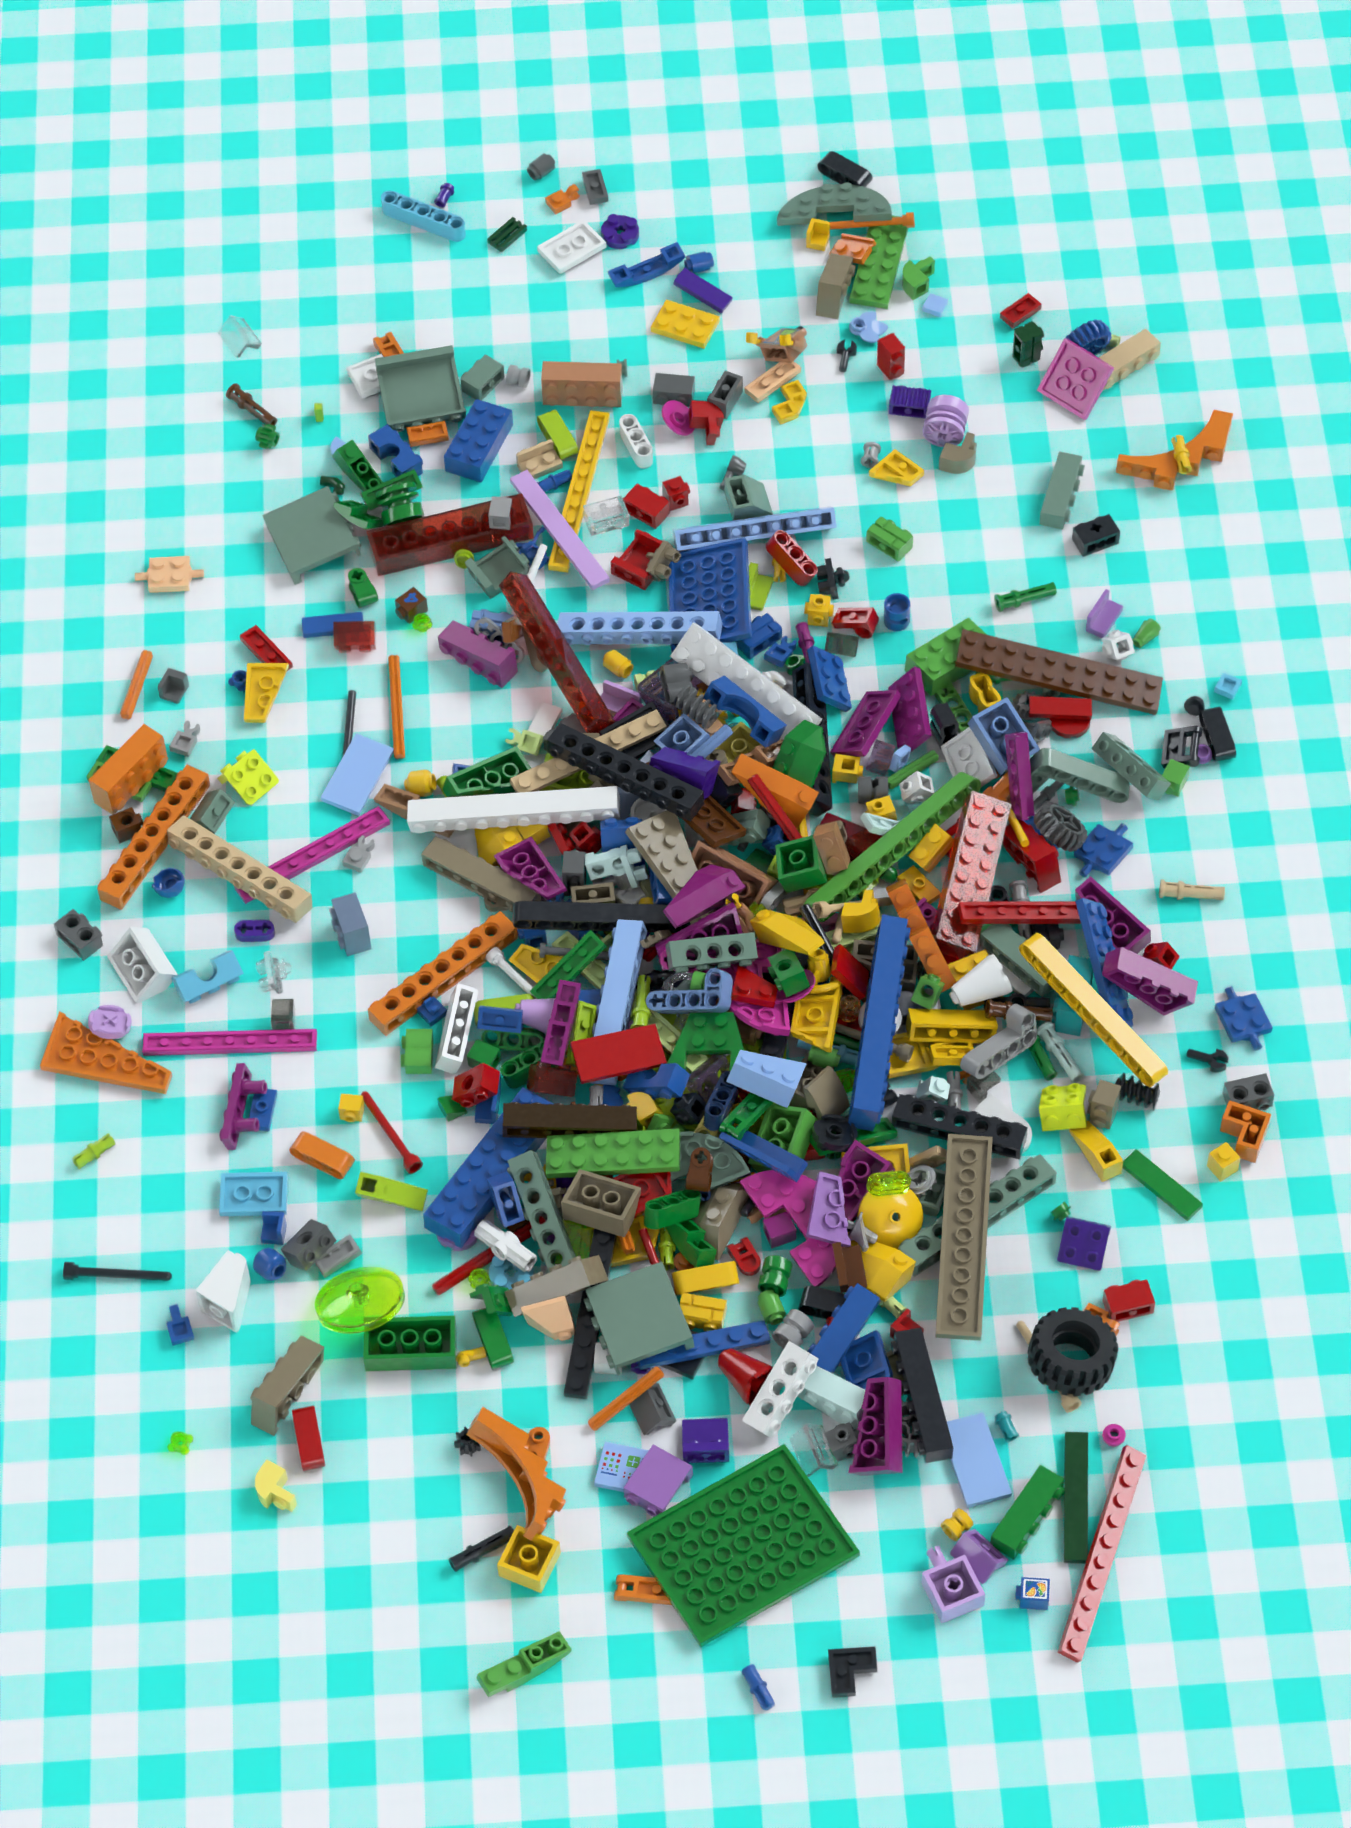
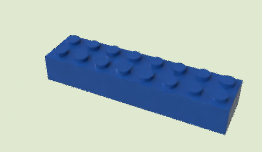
M524 1087L511 1101L521 1104H532L535 1102L553 1104ZM502 1113L423 1213L424 1228L443 1239L447 1238L454 1242L455 1246L462 1248L470 1238L473 1230L494 1207L487 1178L508 1172L509 1164L507 1160L530 1150L537 1152L547 1138L503 1137Z

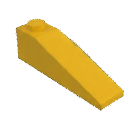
M508 826L506 828L488 827L486 829L474 828L478 857L483 858L493 866L500 867L494 857L495 854L523 841L515 826Z
M764 909L759 911L756 917L750 920L760 943L810 955L825 943L800 917Z
M855 1240L850 1241L851 1246L859 1245ZM868 1242V1250L863 1252L861 1249L867 1281L866 1289L885 1302L911 1280L916 1261L896 1248L878 1242L874 1244Z

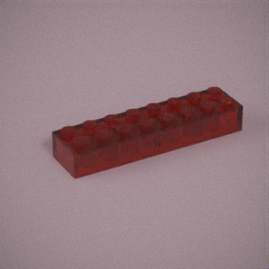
M523 494L505 497L512 499L510 530L489 527L488 515L491 501L366 531L368 547L377 575L382 576L454 558L455 553L460 549L476 553L496 548L503 544L501 539L503 536L509 541L513 540L515 543L533 539V523Z
M973 790L963 802L931 932L941 953L958 959L976 953L983 924H961L957 906L959 902H988L1012 805Z

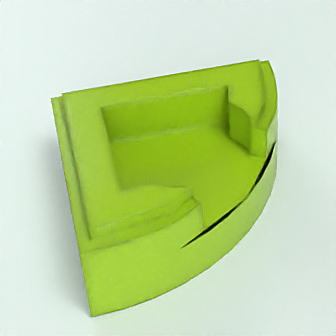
M315 402L316 422H323V404Z

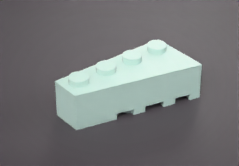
M797 1366L793 1368L791 1375L796 1372ZM816 1366L814 1372L807 1378L803 1391L797 1396L840 1424L850 1422L852 1427L856 1429L858 1428L859 1421L862 1420V1404L865 1389Z

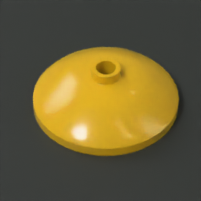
M898 1183L879 1184L865 1194L859 1205L858 1216L860 1212L863 1213L864 1226L878 1235L876 1241L878 1243L898 1249L904 1240L912 1239L922 1228L923 1209L920 1200L911 1189ZM894 1213L898 1214V1219L896 1221L892 1219V1215Z

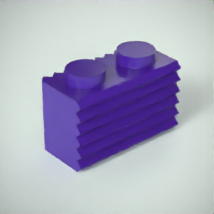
M893 385L888 414L925 419L928 403L931 400V390Z

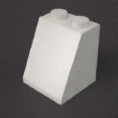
M227 1250L195 1290L200 1311L236 1333L240 1330L251 1283L244 1256Z

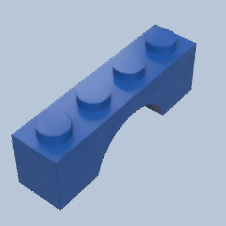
M725 675L712 681L704 694V699L711 700V705L716 704L717 710L730 711L742 717L751 728L750 736L765 748L778 742L787 724Z

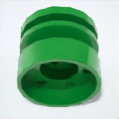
M415 482L392 484L375 493L376 499H383L378 502V507H388L387 510L381 513L384 527L400 526L424 517L421 503L411 502V500L419 496L418 492H411L417 488Z

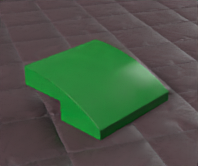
M353 500L334 502L333 507L345 519L363 529L383 527L382 518L367 513L368 505Z

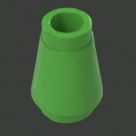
M1151 618L1144 620L1132 639L1133 644L1137 648H1142V646L1159 635L1160 625Z

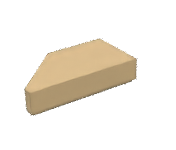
M938 1145L909 1158L910 1168H914V1166L919 1164H927L931 1168H936L946 1163L947 1150Z

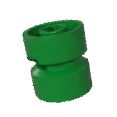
M767 1256L763 1262L762 1273L764 1275H760L758 1290L761 1293L766 1290H774L779 1297H783L786 1294L788 1279L793 1267L791 1261L782 1256Z

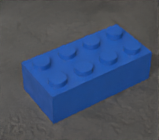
M475 399L444 455L445 471L482 483L513 426L512 410Z

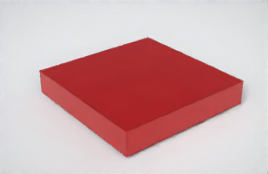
M841 944L837 945L834 948L831 974L857 999L861 1000L866 996L869 971Z

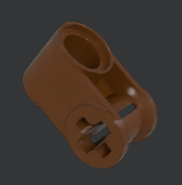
M696 1148L691 1154L686 1178L687 1190L710 1191L714 1160L706 1148ZM702 1155H704L707 1160H703L701 1164L697 1159L702 1158Z

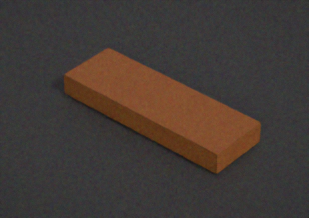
M515 615L502 622L504 643H511L523 636L522 615Z

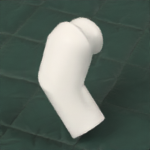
M762 672V674L785 691L789 688L790 683L778 672Z

